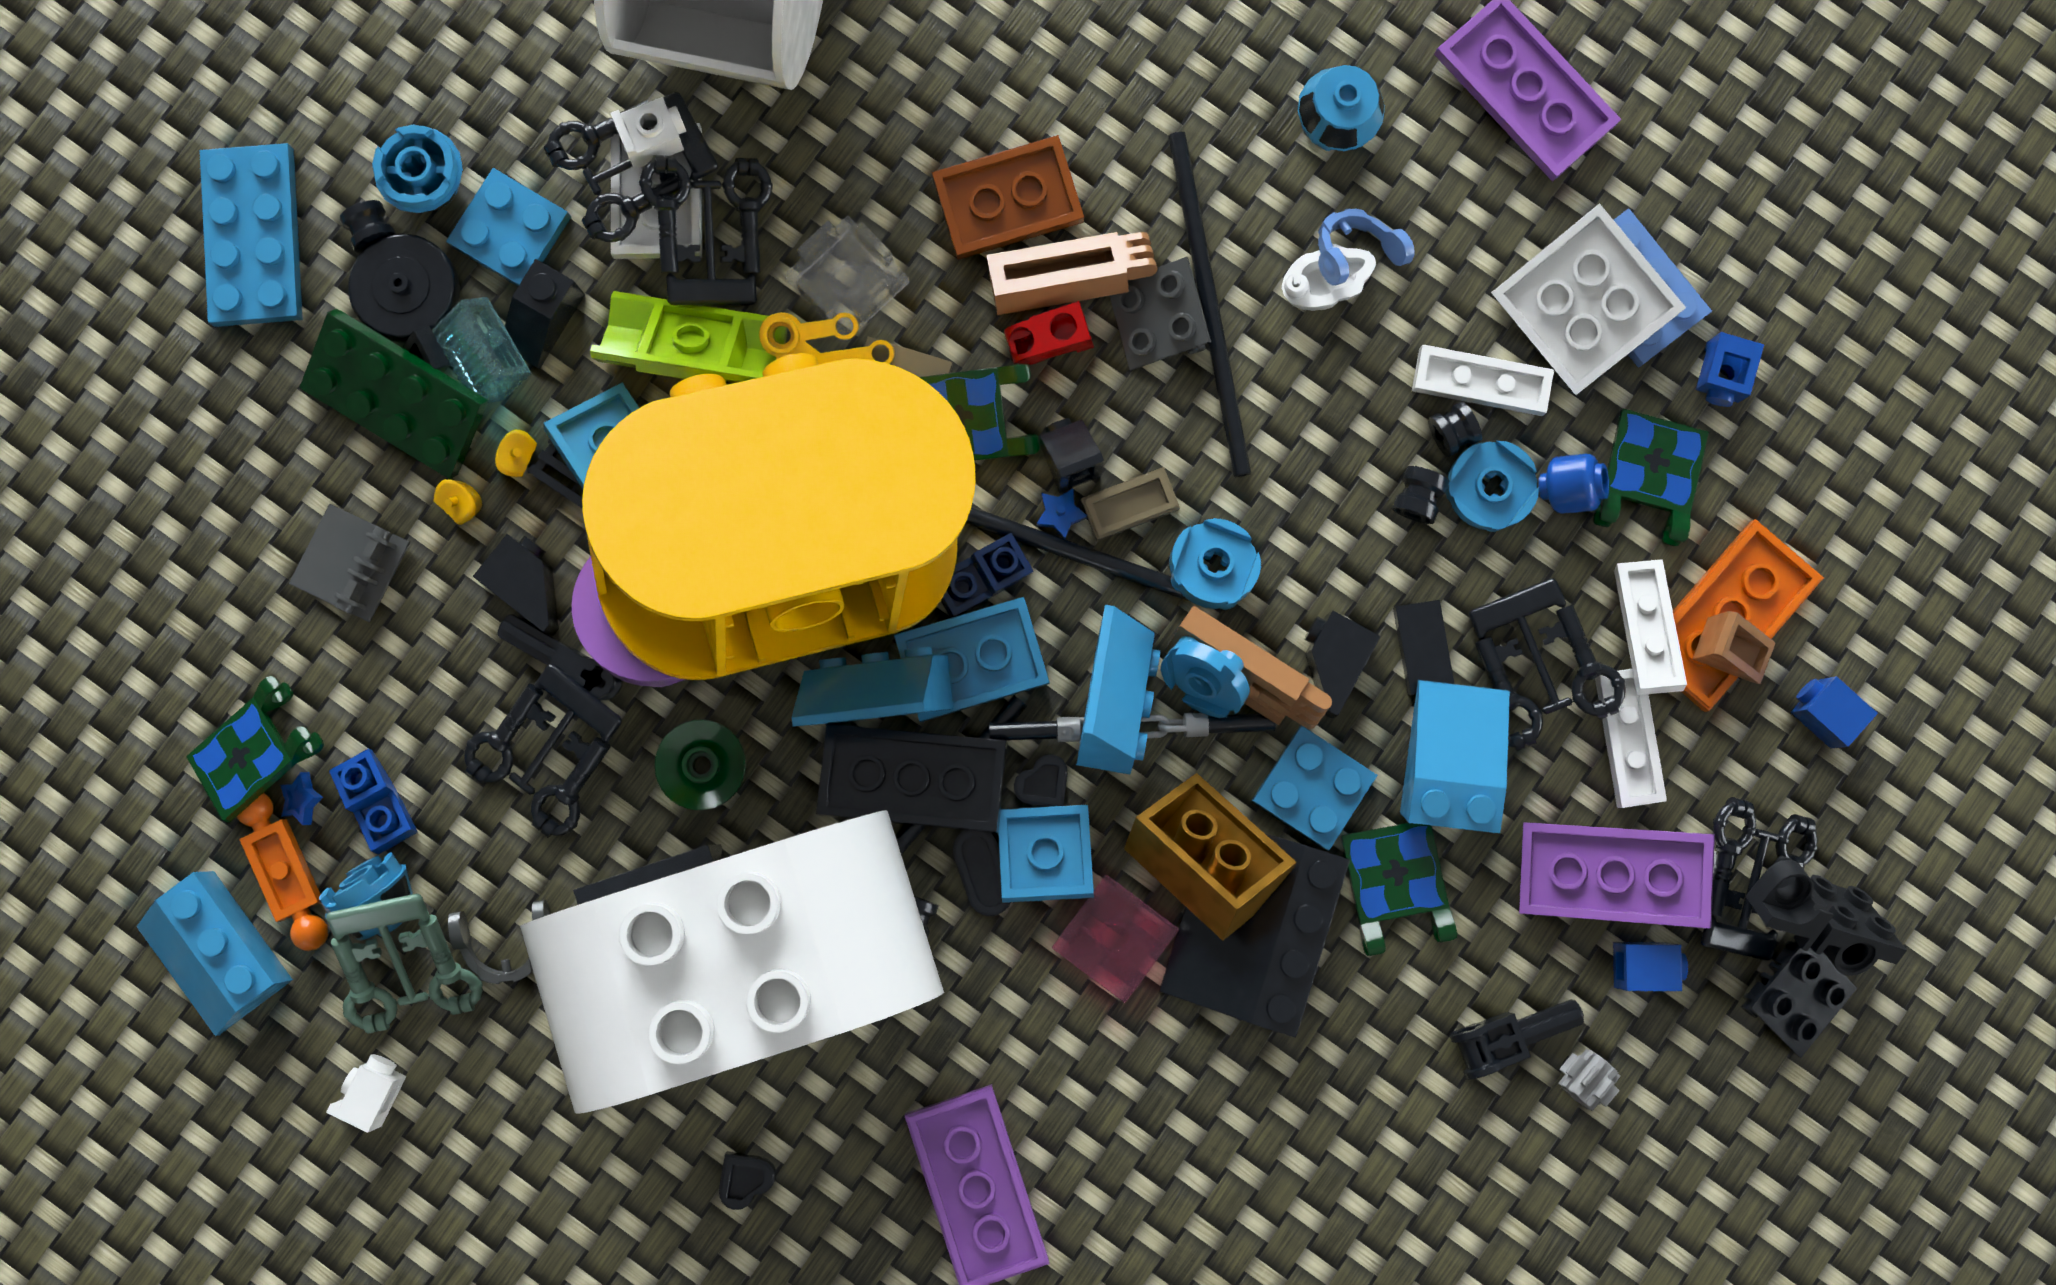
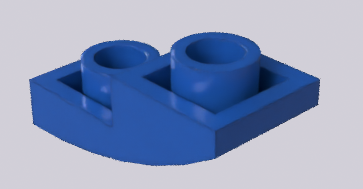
M368 748L329 770L345 808L354 813L371 852L379 855L418 833L396 788L371 749Z

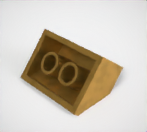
M1197 773L1136 816L1124 847L1126 852L1222 941L1255 915L1297 863Z

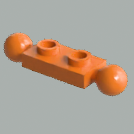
M263 793L237 816V819L242 824L252 827L254 831L239 840L275 921L281 922L292 917L294 923L290 929L291 941L301 950L313 951L320 948L328 937L326 922L321 917L311 914L309 909L321 903L319 901L321 894L288 820L281 819L271 824L270 818L273 814V803L270 797Z

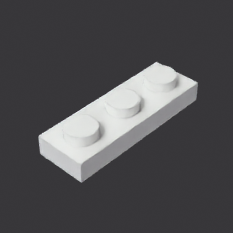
M1422 345L1419 348L1412 391L1543 416L1547 413L1554 369Z
M1663 560L1617 563L1614 574L1637 695L1684 691L1687 682Z
M1632 669L1619 670L1617 672L1625 680L1626 692L1624 701L1618 708L1619 713L1614 715L1609 713L1607 714L1608 717L1602 719L1617 808L1666 802L1667 798L1649 694L1637 695ZM1600 675L1595 679L1598 699L1605 703L1604 698L1614 695V688L1607 677Z

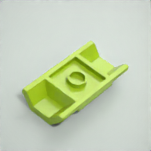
M613 291L611 296L608 326L600 346L592 345L590 350L591 358L598 362L636 368L637 372L680 379L700 374H717L732 384L763 377L764 368L776 360L775 356L769 354L762 347L759 338L760 327L769 316L704 305H670L667 299ZM780 326L776 329L775 339L781 344L786 343L788 328Z

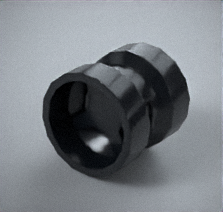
M1408 466L1402 479L1407 488H1404L1403 492L1396 496L1392 510L1407 519L1424 524H1434L1439 512L1436 505L1438 500L1436 498L1446 493L1450 481L1445 476L1430 469Z

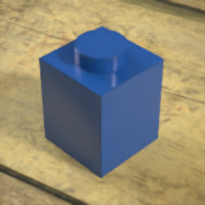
M1837 676L1820 680L1815 678L1808 682L1796 696L1800 702L1790 712L1830 749L1849 747L1878 714Z
M1613 942L1614 988L1625 991H1682V981H1685L1688 975V962L1686 955L1681 953V945L1667 942Z

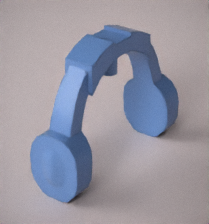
M1345 209L1343 212L1330 214L1325 218L1318 231V246L1321 253L1318 265L1322 276L1330 285L1336 286L1345 283L1350 273L1346 258L1339 248L1333 247L1330 239V234L1337 229H1341L1345 235L1351 233V228L1364 232L1369 231L1381 241L1384 253L1397 266L1409 264L1415 255L1413 242L1404 230H1391L1380 220L1367 215L1361 209Z

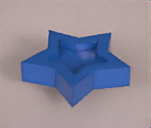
M1073 488L1059 497L1041 493L1045 511L1038 520L1037 527L1054 528L1063 539H1066L1071 525L1088 519V516L1074 504Z
M300 772L292 784L280 785L285 799L281 817L294 816L302 825H312L313 809L323 796L313 789L310 772Z

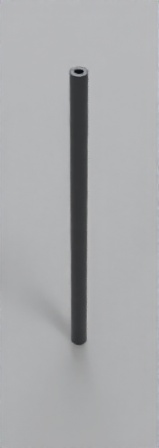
M1175 132L1170 134L1168 139L1199 299L1211 339L1208 346L1234 477H1243L1250 475L1251 469L1185 132Z
M971 507L966 524L1003 537L1012 533L1015 540L1023 544L1189 601L1182 593L1177 592L1173 588L1170 580L1171 576Z

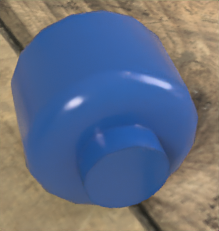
M1592 454L1554 457L1547 467V473H1542L1539 476L1541 499L1549 500L1553 510L1560 514L1596 510L1602 499H1607L1609 495V476L1605 463L1599 464Z

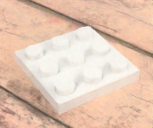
M1600 203L1491 292L1575 395L1686 309L1685 305Z

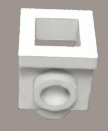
M663 97L622 113L619 110L610 113L634 170L648 164L652 160L653 155H663L665 157V155L671 156L684 150L679 134L687 131L677 107L673 106L667 109ZM656 125V127L651 130H645L646 128Z
M371 1054L367 1063L360 1065L359 1068L354 1067L349 1072L341 1087V1093L345 1094L344 1098L330 1104L326 1113L367 1133L383 1125L406 1076L395 1071L397 1065L391 1060Z

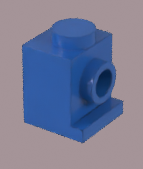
M1724 332L1717 334L1706 342L1704 349L1706 354L1696 390L1707 393L1705 398L1707 402L1723 407H1730L1733 405V401L1739 403L1749 397L1752 392L1764 344ZM1720 369L1727 372L1728 379L1718 377Z

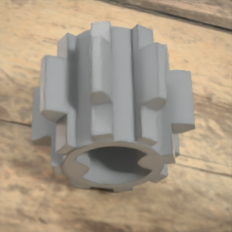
M1586 1049L1579 1056L1572 1053L1559 1069L1565 1075L1558 1084L1570 1097L1588 1110L1593 1111L1598 1104L1607 1107L1620 1091L1614 1085L1621 1077L1618 1071L1592 1050Z

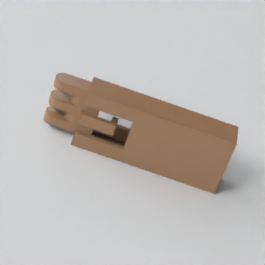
M1114 232L986 255L997 315L1129 292L1128 280L1150 277L1156 274L1158 270L1154 260L1153 249L1150 246L1149 235L1145 232L1118 236V233Z
M1194 605L1180 624L1165 651L1168 654L1182 636H1190L1219 652L1228 650L1235 653L1244 663V668L1241 672L1246 677L1250 688L1249 697L1244 704L1277 725H1280L1284 717L1288 716L1305 728L1313 729L1332 705L1331 697L1309 683V678Z

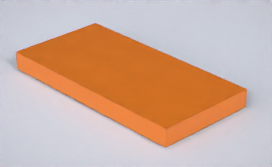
M1756 519L1746 525L1673 610L1687 686L1681 692L1704 712L1710 711L1738 678L1693 660L1707 618L1727 611L1737 612L1772 639L1824 579L1823 576Z

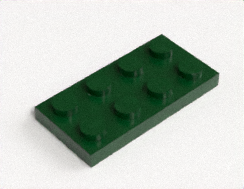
M339 309L327 312L299 387L448 479L459 474L489 402L486 398L440 370L434 369L430 364Z

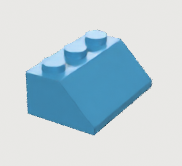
M1105 605L1076 765L1130 775L1134 760L1143 761L1147 733L1139 732L1141 717L1150 718L1154 692L1147 691L1146 685L1148 676L1156 677L1160 650L1152 649L1155 635L1153 631L1115 606Z
M932 647L905 649V658L889 660V652L861 655L862 664L847 665L846 657L819 660L820 669L803 672L792 714V726L830 724L954 709L948 655H932Z
M214 871L191 873L156 899L137 925L138 930L215 1036L222 1034L293 980Z

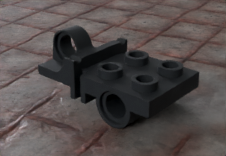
M1785 856L1778 857L1775 863L1766 870L1746 895V898L1766 926L1795 934L1793 938L1802 950L1808 951L1811 947L1815 954L1821 955L1824 952L1836 970L1843 975L1853 976L1861 974L1870 969L1878 959L1897 965L1907 951L1894 934L1896 932L1895 927L1878 914L1872 906V898L1867 893L1854 886L1843 888L1834 885L1819 875L1809 877L1801 865L1791 858Z

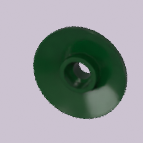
M691 720L676 726L663 738L655 756V775L661 790L675 804L690 810H709L726 803L739 790L746 771L745 753L739 739L727 727L710 720ZM700 757H707L711 763L710 770L705 774H699L695 769V763Z

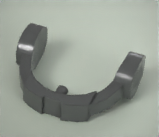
M547 900L534 901L532 903V921L550 915ZM464 911L451 912L448 915V932L452 948L460 950L466 964L479 976V980L492 984H500L501 982L512 980L516 982L533 972L529 958L524 965L514 970H511L510 959L501 960L502 971L490 968L479 961L471 946V936Z

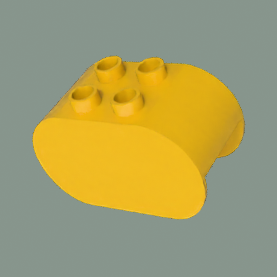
M798 353L781 357L768 364L764 368L763 377L729 385H726L725 379L717 374H700L686 378L671 388L669 392L670 398L648 403L621 420L608 433L596 450L587 470L582 498L583 517L598 598L607 622L620 642L641 662L658 672L679 679L707 680L906 630L925 619L941 602L950 585L956 565L957 538L968 519L975 491V463L969 437L957 413L937 390L916 375L884 362L867 359H842L819 365L815 356Z

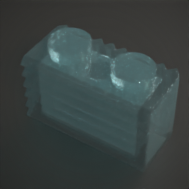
M488 297L461 300L432 330L450 365L454 367L453 372L458 375L457 380L489 400L488 403L506 399L508 395L512 394L511 391L517 389V386L521 385L522 381L532 374Z

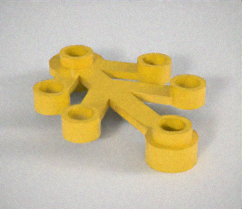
M780 312L767 317L759 331L762 347L769 354L775 356L776 359L791 354L806 353L815 356L819 365L842 359L877 361L873 357V349L877 345H884L889 349V357L884 363L890 364L895 357L894 347L886 340L874 341L870 346L823 353L806 342L807 340L833 335L842 340L853 338L858 333L859 322L850 313H839L833 319L801 323L795 316ZM843 317L849 318L853 323V330L848 335H843L837 330V322ZM780 326L788 328L791 334L790 340L785 344H781L775 339V331Z

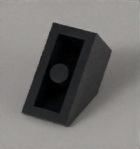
M535 259L512 296L500 347L540 369L585 294L574 280Z
M1070 418L1054 422L1045 428L1046 434L1040 436V446L1059 493L1101 477L1104 459L1083 420L1071 423Z
M506 534L472 577L542 632L554 636L559 630L553 569L541 559L546 551L525 535L518 541Z
M1333 610L1324 619L1317 616L1304 640L1311 643L1305 655L1314 685L1332 699V705L1325 713V716L1331 719L1337 717L1341 712L1381 637Z

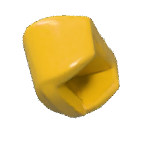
M511 430L504 436L498 446L495 457L497 469L507 476L522 477L537 447V442L523 430Z
M444 479L435 489L433 499L435 504L442 508L459 525L470 521L482 508V500L478 492L466 482Z

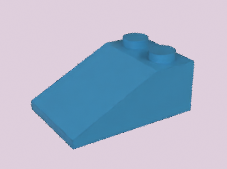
M1418 680L1400 813L1408 823L1500 833L1507 789L1510 691Z

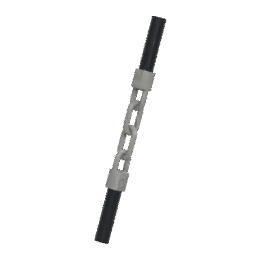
M1184 713L1183 719H1167L1165 716L1158 714L1150 715L1149 719L1141 717V722L1160 721L1157 723V728L1160 731L1141 732L1147 733V738H1161L1167 735L1168 732H1183L1185 738L1208 736L1209 733L1275 731L1276 723L1262 714L1228 715L1224 718L1212 717L1203 713ZM1056 717V721L989 723V739L1004 741L1057 739V742H1078L1081 740V724L1084 722V717Z

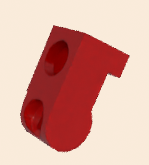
M1079 301L1029 317L1028 320L1011 325L1004 330L1005 339L1014 365L1022 363L1032 365L1077 350L1078 353L1094 348Z

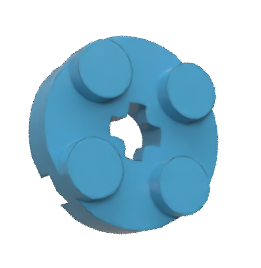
M1506 441L1478 443L1465 450L1453 463L1448 474L1450 482L1445 494L1456 514L1464 522L1478 529L1496 532L1517 524L1534 508L1539 494V487L1537 488V478L1535 476L1537 470L1529 455L1512 443ZM1497 475L1502 479L1499 487L1504 492L1501 496L1495 493L1489 496L1484 492L1485 485L1482 483L1484 476L1491 479Z
M1213 518L1204 520L1202 524H1196L1193 527L1189 526L1179 535L1170 554V580L1173 588L1198 606L1210 609L1220 608L1223 610L1233 608L1251 592L1260 574L1261 559L1259 552L1256 554L1255 547L1251 543L1252 538L1242 527L1224 519ZM1214 554L1222 557L1220 564L1226 567V570H1218L1217 573L1209 571L1208 566L1203 562V558L1210 560Z
M1182 636L1161 663V674L1168 687L1172 690L1176 684L1186 693L1182 701L1203 714L1217 718L1227 717L1230 711H1234L1236 714L1240 711L1250 693L1248 681L1241 672L1244 668V663L1239 656L1228 650L1219 652L1210 646L1198 642L1193 637Z

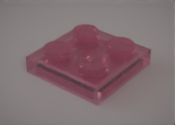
M1105 874L1094 888V898L1086 899L1051 948L1126 1003L1179 929Z

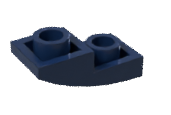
M1010 533L974 552L970 558L955 565L950 585L941 600L950 618L962 615L1034 572L1013 534Z

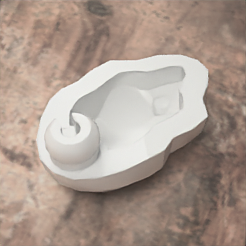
M1333 244V247L1339 248L1343 253L1350 271L1346 282L1335 286L1330 285L1320 272L1318 265L1321 254L1320 250L1305 254L1298 258L1285 274L1282 283L1283 294L1293 306L1303 310L1315 311L1332 308L1339 301L1348 300L1362 292L1364 283L1369 279L1376 266L1375 257L1369 251L1345 248Z

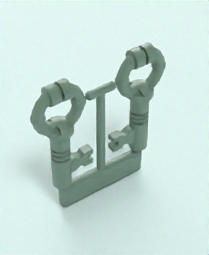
M416 893L332 911L327 914L326 921L334 936L331 940V946L351 988L343 1002V1015L355 1027L365 1030L367 1034L388 1030L390 1023L396 1017L397 1003L403 1006L426 1001L428 997L440 1008L450 1011L452 1015L474 1011L475 1005L482 997L483 984L474 973L461 968L460 964L454 961L437 917L429 915L423 897L420 894ZM420 919L418 922L420 929L417 932L399 933L398 940L400 943H403L402 949L404 952L412 951L415 947H428L437 968L435 976L429 983V995L426 992L415 994L388 930V925ZM378 928L407 996L400 997L396 1001L390 993L375 987V984L368 980L360 962L365 958L375 959L381 957L382 950L377 948V939L367 940L365 944H352L348 934ZM459 979L469 984L471 993L450 997L449 999L443 996V992L440 989L441 984L450 985ZM375 998L383 1003L384 1009H386L385 1012L361 1017L357 1014L355 1003L363 1004Z

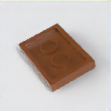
M1059 135L932 172L933 182L957 260L1084 223V214Z

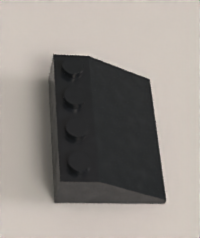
M1266 834L1297 862L1293 870L1255 915L1223 941L1185 906L1159 991L1296 1038L1350 859Z

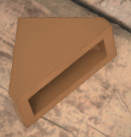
M1727 611L1707 618L1693 660L1749 682L1761 684L1775 642L1739 613Z

